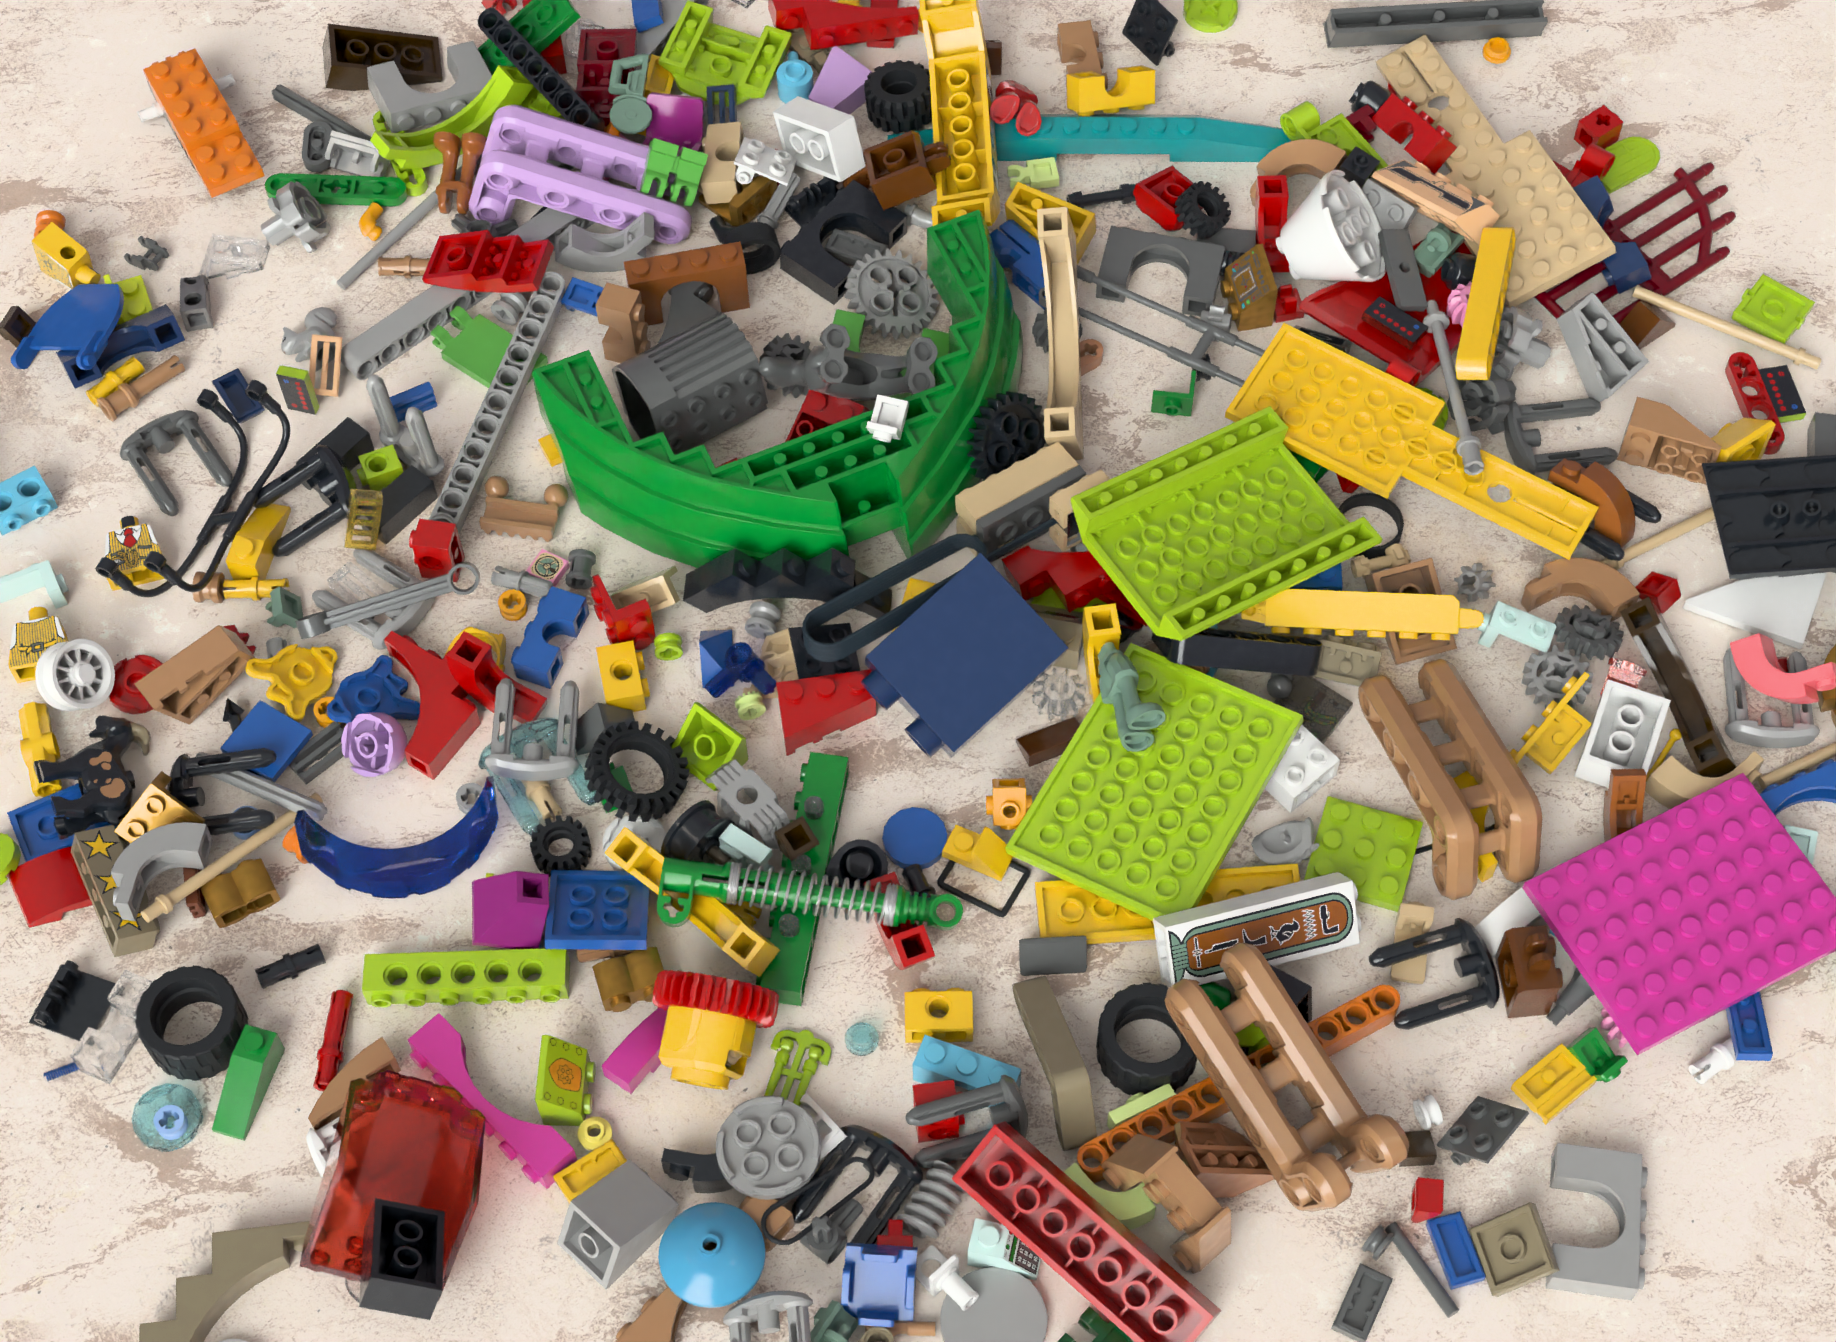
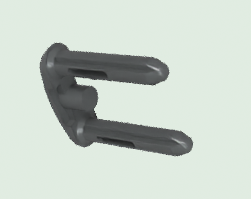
M1586 398L1520 406L1516 402H1511L1508 405L1509 413L1503 421L1506 445L1516 466L1533 475L1537 472L1550 471L1564 458L1578 463H1593L1596 461L1601 465H1609L1618 457L1616 450L1607 447L1534 455L1532 447H1539L1541 445L1539 429L1523 430L1521 423L1592 416L1601 410V404L1597 400Z
M179 410L166 414L147 423L126 438L120 450V457L130 462L161 511L169 516H176L178 514V502L146 455L148 452L147 447L154 444L159 453H168L175 447V442L170 435L176 433L179 436L183 433L217 484L229 487L233 481L231 471L198 424L199 416L196 412L189 410ZM196 437L200 438L202 443L207 448L208 452L203 451L199 443L196 441ZM142 466H146L154 481L149 480L141 468Z
M1001 1075V1079L997 1083L915 1106L906 1114V1121L909 1125L924 1126L989 1107L993 1126L1006 1121L1024 1138H1026L1028 1129V1113L1015 1080L1007 1075ZM991 1129L923 1148L914 1155L913 1160L919 1167L931 1168L934 1167L935 1160L948 1163L968 1157Z

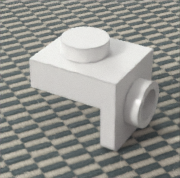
M877 395L871 422L868 421L866 426L867 430L873 434L872 438L883 442H891L892 438L900 440L909 402Z

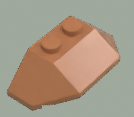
M1179 1121L1174 1125L1175 1146L1179 1149L1176 1154L1213 1197L1232 1198L1274 1180V1177L1253 1144L1242 1134L1220 1123Z

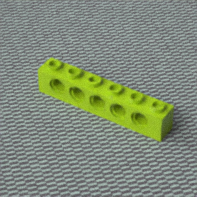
M545 948L365 954L362 993L368 1005L379 1008H386L391 1006V1004H406L419 1007L425 1003H440L452 1006L459 1002L472 1001L476 1004L485 1005L492 1003V1001L504 1000L518 1004L526 1000L536 999L551 1003L557 1002L560 999H569L570 960L567 949ZM532 974L541 975L535 981L526 980ZM499 975H507V978L501 982L493 981ZM474 976L470 982L460 983L463 977ZM440 977L436 983L426 984L430 978ZM399 978H407L400 985H392Z

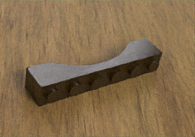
M1647 597L1620 611L1633 640L1653 673L1664 697L1671 700L1669 707L1680 730L1684 745L1698 773L1703 777L1715 778L1733 771L1737 766L1658 607Z

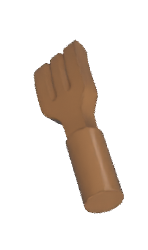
M908 1321L907 1323H895L894 1327L884 1328H887L893 1337L897 1334L935 1336L936 1322ZM865 1326V1332L875 1326Z

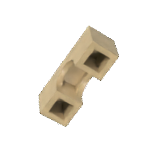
M741 121L708 124L706 137L702 138L703 152L708 154V158L698 186V191L703 193L706 204L729 203L735 194L741 193L742 184L736 179L738 166L733 164L745 137Z

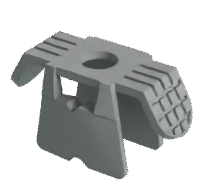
M734 759L725 763L705 778L707 783L712 782L719 790L717 795V813L721 818L729 817L735 822L736 827L753 837L750 822L759 832L765 845L772 849L779 848L774 832L789 824L790 821L786 812L779 806L775 792L754 770L749 769L746 771ZM744 789L745 793L754 802L742 804L737 799L738 792Z

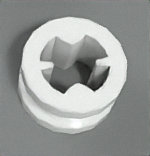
M1432 1095L1425 1096L1424 1101L1420 1099L1413 1101L1414 1113L1424 1130L1430 1129L1432 1123L1440 1125L1443 1122L1440 1107Z

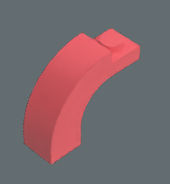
M1758 633L1730 643L1734 662L1742 677L1753 688L1770 697L1792 704H1811L1819 702L1817 691H1827L1836 687V664L1833 662L1797 673H1787L1778 662L1773 639Z

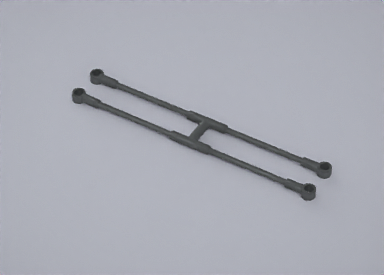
M1077 265V278L1090 284L1092 282L1184 322L1187 327L1203 333L1193 352L1189 354L1173 346L1163 345L1078 307L1080 316L1161 351L1173 360L1214 378L1217 376L1242 387L1245 382L1244 380L1220 370V367L1202 359L1212 341L1217 339L1232 347L1236 345L1261 357L1265 350L1238 339V336L1194 316L1190 315L1188 317L1095 276L1094 272ZM1043 287L1039 291V303L1041 306L1046 307V298H1044L1045 287Z

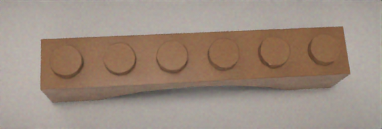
M747 1196L741 1202L739 1209L747 1213L756 1222L763 1235L765 1250L769 1252L777 1244L772 1243L765 1237L761 1229V1219L764 1212L778 1201L776 1199L764 1200ZM783 1205L773 1210L766 1220L768 1232L774 1238L780 1240L795 1226L793 1214ZM709 1242L707 1246H704V1249L712 1251L716 1248L717 1244ZM666 1284L667 1288L658 1297L652 1296L641 1309L642 1314L633 1323L628 1322L619 1330L615 1342H675L680 1318L688 1303L677 1297Z

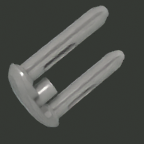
M376 374L370 375L366 388L381 427L379 437L383 445L393 444L399 460L407 467L413 465L427 477L438 475L444 469L445 464L442 457L435 451L422 411L416 407L407 409L405 420L408 429L398 423L384 380Z
M358 547L353 552V556L358 564L396 588H403L422 582L369 548ZM316 590L312 594V599L316 606L324 611L348 605V603L326 590ZM435 597L386 612L385 615L393 620L388 619L383 625L369 617L347 624V626L370 639L375 649H387L384 642L385 637L391 631L400 636L408 635L425 617Z
M1731 648L1726 651L1723 657L1726 703L1729 723L1725 726L1726 734L1736 742L1765 748H1792L1805 746L1813 742L1819 735L1820 729L1814 725L1812 704H1802L1801 708V704L1791 703L1793 714L1792 727L1782 726L1781 715L1777 711L1764 712L1761 715V725H1758V721L1749 720L1745 679L1737 669ZM1796 651L1790 654L1787 660L1788 673L1807 670L1806 659L1800 652ZM1735 691L1737 692L1738 708H1737V704H1736V694H1735Z
M502 679L496 687L491 752L485 758L486 766L496 775L515 780L548 781L572 775L579 768V762L575 759L580 694L577 684L571 680L567 681L560 690L556 756L542 759L543 747L539 744L529 743L523 748V758H514V754H510L515 687L510 679ZM505 721L504 741L499 742L500 723ZM569 723V743L564 744L565 725Z
M771 1291L743 1300L731 1307L723 1318V1323L729 1326L730 1342H751L750 1324L758 1321L759 1333L770 1334L780 1331L779 1312L786 1310L789 1342H811L808 1307L813 1304V1300L807 1294L796 1291Z

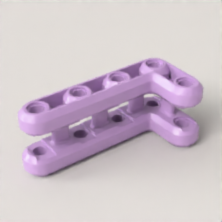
M506 105L497 109L494 113L469 201V210L476 220H486L492 225L506 221L511 217L516 199H522L619 230L625 229L643 212L654 216V240L666 244H676L685 240L689 236L692 224V217L683 206L655 196L657 189L656 181H652L648 194L640 192L649 146L519 105ZM547 159L555 160L564 164L574 166L575 168L581 169V171L573 172L561 167L554 166L551 163H547ZM673 174L668 175L667 182L669 185L664 195L670 196V186L674 183L675 179ZM603 177H609L635 186L636 190L618 186L602 179ZM680 189L678 198L684 199L685 191Z

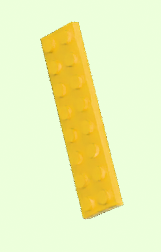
M1298 864L1218 869L1197 907L1299 882ZM1065 880L1035 882L1040 938L1084 935L1087 939V945L1156 940L1153 921Z

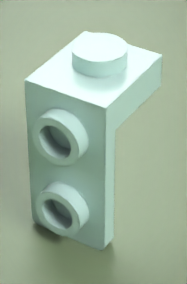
M49 560L41 563H35L13 574L0 577V603L45 586L49 597L57 609L68 605L64 592L69 591L63 575H56Z
M1497 601L1490 614L1485 612L1483 614L1484 623L1477 628V630L1482 631L1478 644L1490 648L1497 636L1501 634L1542 652H1547L1556 625Z

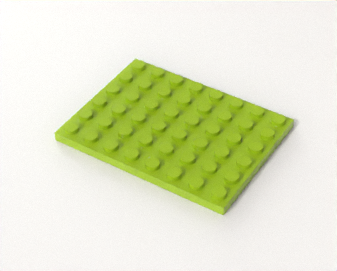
M1130 643L1124 655L1131 660L1138 672L1137 692L1142 703L1152 702L1159 704L1166 715L1165 721L1160 726L1150 729L1154 736V742L1145 750L1138 752L1127 751L1122 746L1117 733L1113 704H1104L1100 692L1005 849L1006 853L1153 921L1155 917L1197 907L1301 727L1303 715L1188 666L1173 663L1164 656Z

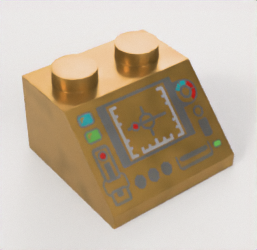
M1257 244L1225 268L1224 280L1220 281L1222 297L1228 299V314H1232V321H1235L1238 332L1269 327L1273 324L1278 289L1263 244Z

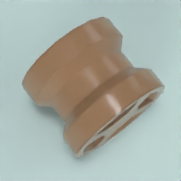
M197 571L192 585L199 583L206 573ZM215 572L211 581L204 589L192 592L194 601L203 603L205 600H212L214 603H222L224 600L223 590L226 589V587H223L224 574L222 572Z

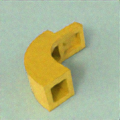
M1116 603L1084 607L1083 610L1084 659L1089 694L1092 696L1093 703L1100 693L1099 679L1101 675L1098 672L1100 664L1098 654L1102 646L1107 642L1114 643L1116 650H1119L1121 630Z

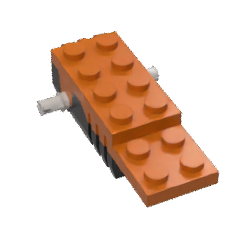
M195 48L187 52H179L174 57H166L165 61L160 63L158 61L154 62L150 67L143 69L150 91L157 103H152L153 106L137 111L141 122L143 123L157 116L158 118L161 116L166 118L211 198L265 176L261 165L240 131L237 120L221 94V90L236 85L231 73L217 80L213 79Z

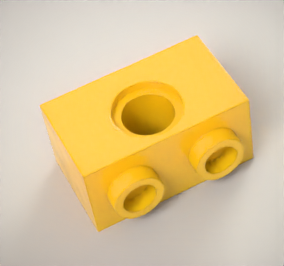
M633 640L596 647L606 704L632 710L633 712L646 710L644 698L650 697L647 678L641 679L639 671L645 670L642 651L635 652ZM623 676H629V678L625 680L619 679Z
M918 988L912 990V992H904L905 1043H922L925 1035L944 1042H973L972 991H965L962 988H949L946 991H931L926 988ZM935 1010H943L947 1013L941 1018L931 1015Z

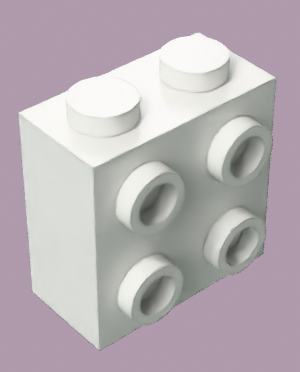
M1301 725L1265 790L1291 813L1337 775L1340 759Z

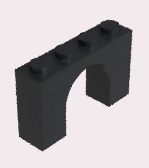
M852 180L846 187L840 188L835 198L828 205H823L811 222L803 224L798 234L791 241H786L780 251V269L833 305L846 294L848 289L844 286L851 270L850 267L830 255L822 246L823 241L833 233L835 228L842 231L852 230L860 232L876 242L888 245L889 250L907 233V215L894 206L883 210L875 193L855 180Z
M347 417L296 462V465L316 453L318 445H327L342 458L351 471L360 463L358 456L374 451L370 433ZM411 465L384 489L373 493H358L360 499L358 516L355 518L348 516L346 519L351 523L356 521L360 524L363 531L370 538H378L384 544H387L438 498L434 482ZM326 467L303 482L302 485L308 490L312 488L316 490L322 500L331 506L339 501L336 493L328 498L321 492L318 486L319 481L330 475Z

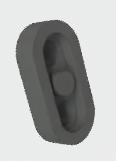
M313 122L304 130L302 159L305 168L311 172H322L330 167L331 160L325 159V152L331 138L332 128L326 122Z

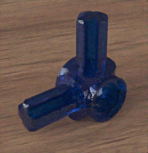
M738 642L730 646L726 652L725 661L723 662L726 667L705 685V689L714 698L722 695L737 680L741 683L751 682L763 695H766L768 693L772 694L775 691L776 680L764 669V661L752 650L750 645L745 642Z

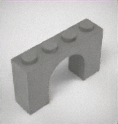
M474 41L447 47V67L456 83L449 89L438 93H424L408 86L394 61L367 67L368 88L391 133L449 119L467 106L482 91L492 75Z
M1557 1143L1551 1155L1550 1188L1589 1193L1604 1200L1613 1209L1617 1217L1619 1236L1615 1242L1602 1248H1586L1553 1243L1551 1248L1560 1271L1546 1276V1289L1631 1301L1637 1291L1643 1289L1645 1269L1639 1267L1640 1255H1644L1646 1235L1640 1233L1641 1221L1644 1222L1646 1218L1647 1202L1646 1200H1641V1188L1646 1187L1648 1171L1647 1167H1642V1154Z

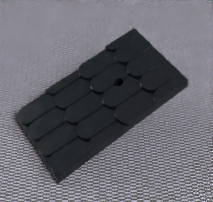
M1836 455L1702 463L1730 579L1743 580L1771 576L1788 577L1825 572L1836 573Z

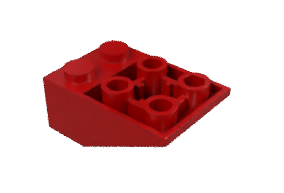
M809 390L785 442L870 410L850 399L837 398Z

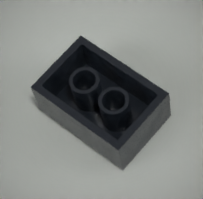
M375 1198L364 1226L359 1307L427 1320L431 1319L443 1288L445 1211Z

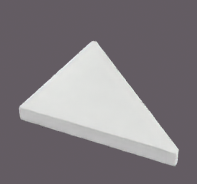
M1827 572L1739 580L1686 599L1683 609L1754 634L1760 633L1774 641L1801 650Z

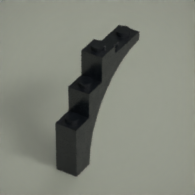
M734 548L686 574L683 601L705 613L726 605L765 598H798L828 602L869 580L870 577L855 570L856 560L834 548L808 561L785 548L760 561ZM887 589L852 609L864 612L878 619L891 611L892 590Z

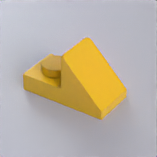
M955 825L942 850V857L1001 882L1014 858L1006 853L1005 847L1007 844L986 826L980 835Z

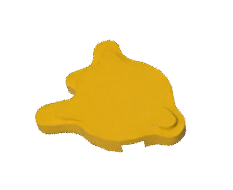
M298 644L289 645L271 658L250 659L246 664L245 670L250 677L270 681L271 685L266 691L267 698L283 704L286 715L299 723L305 716L306 708L326 696L332 685V673L338 657L335 650L331 647L318 648L312 646L311 649L297 647Z

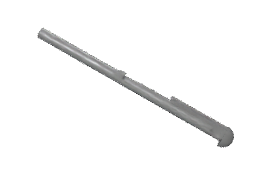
M482 154L478 158L476 167L481 163ZM462 166L456 170L455 181H460ZM436 190L337 280L340 288L345 290L438 204Z

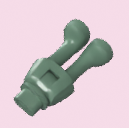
M1107 642L1102 646L1098 654L1100 662L1098 672L1101 675L1099 687L1102 702L1104 704H1113L1117 733L1122 746L1131 752L1145 750L1154 742V736L1150 729L1160 726L1165 721V712L1157 703L1141 702L1137 692L1139 675L1136 668L1122 651L1116 650L1114 643Z

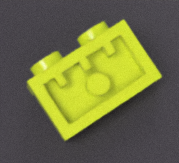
M109 274L103 275L105 284H118L123 291V310L117 325L153 310L141 275L116 283H112Z

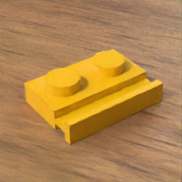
M1561 1043L1518 1078L1510 1089L1534 1113H1537L1546 1125L1596 1083L1597 1078L1594 1075L1591 1076L1585 1070L1586 1067Z

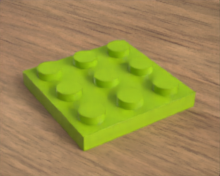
M1328 796L1314 844L1319 843L1320 846L1311 853L1304 880L1339 872L1351 879L1356 885L1358 892L1357 901L1398 912L1405 893L1423 822Z

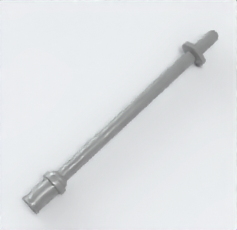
M1429 300L1427 302L1428 307L1426 308L1428 315L1424 317L1423 324L1428 326L1426 329L1428 333H1433L1460 437L1456 443V450L1462 457L1465 473L1477 475L1484 470V463L1480 454L1481 442L1478 437L1472 436L1444 331L1449 326L1450 320L1444 312L1439 311L1435 300Z

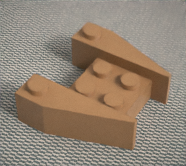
M1137 1133L1100 1165L1105 1170L1102 1173L1103 1177L1114 1189L1120 1188L1122 1191H1126L1142 1181L1145 1184L1143 1187L1145 1194L1155 1204L1160 1202L1169 1212L1166 1217L1174 1228L1180 1232L1182 1230L1185 1231L1170 1246L1175 1252L1172 1255L1173 1259L1185 1272L1188 1270L1192 1274L1200 1272L1231 1244V1210L1228 1206L1222 1208L1176 1154L1179 1149L1175 1145Z

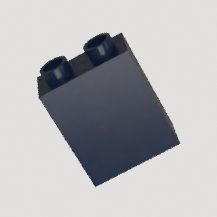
M980 552L865 656V665L872 672L861 683L885 710H888L895 702L899 701L915 718L904 730L929 758L941 748L952 758L1061 659L1068 650V646Z

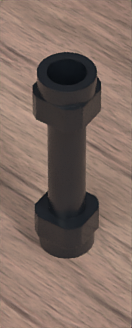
M1121 184L1119 189L1086 195H1082L1081 191L1072 192V194L1066 196V200L1083 209L1084 206L1115 201L1129 204L1136 201L1133 194L1135 184Z

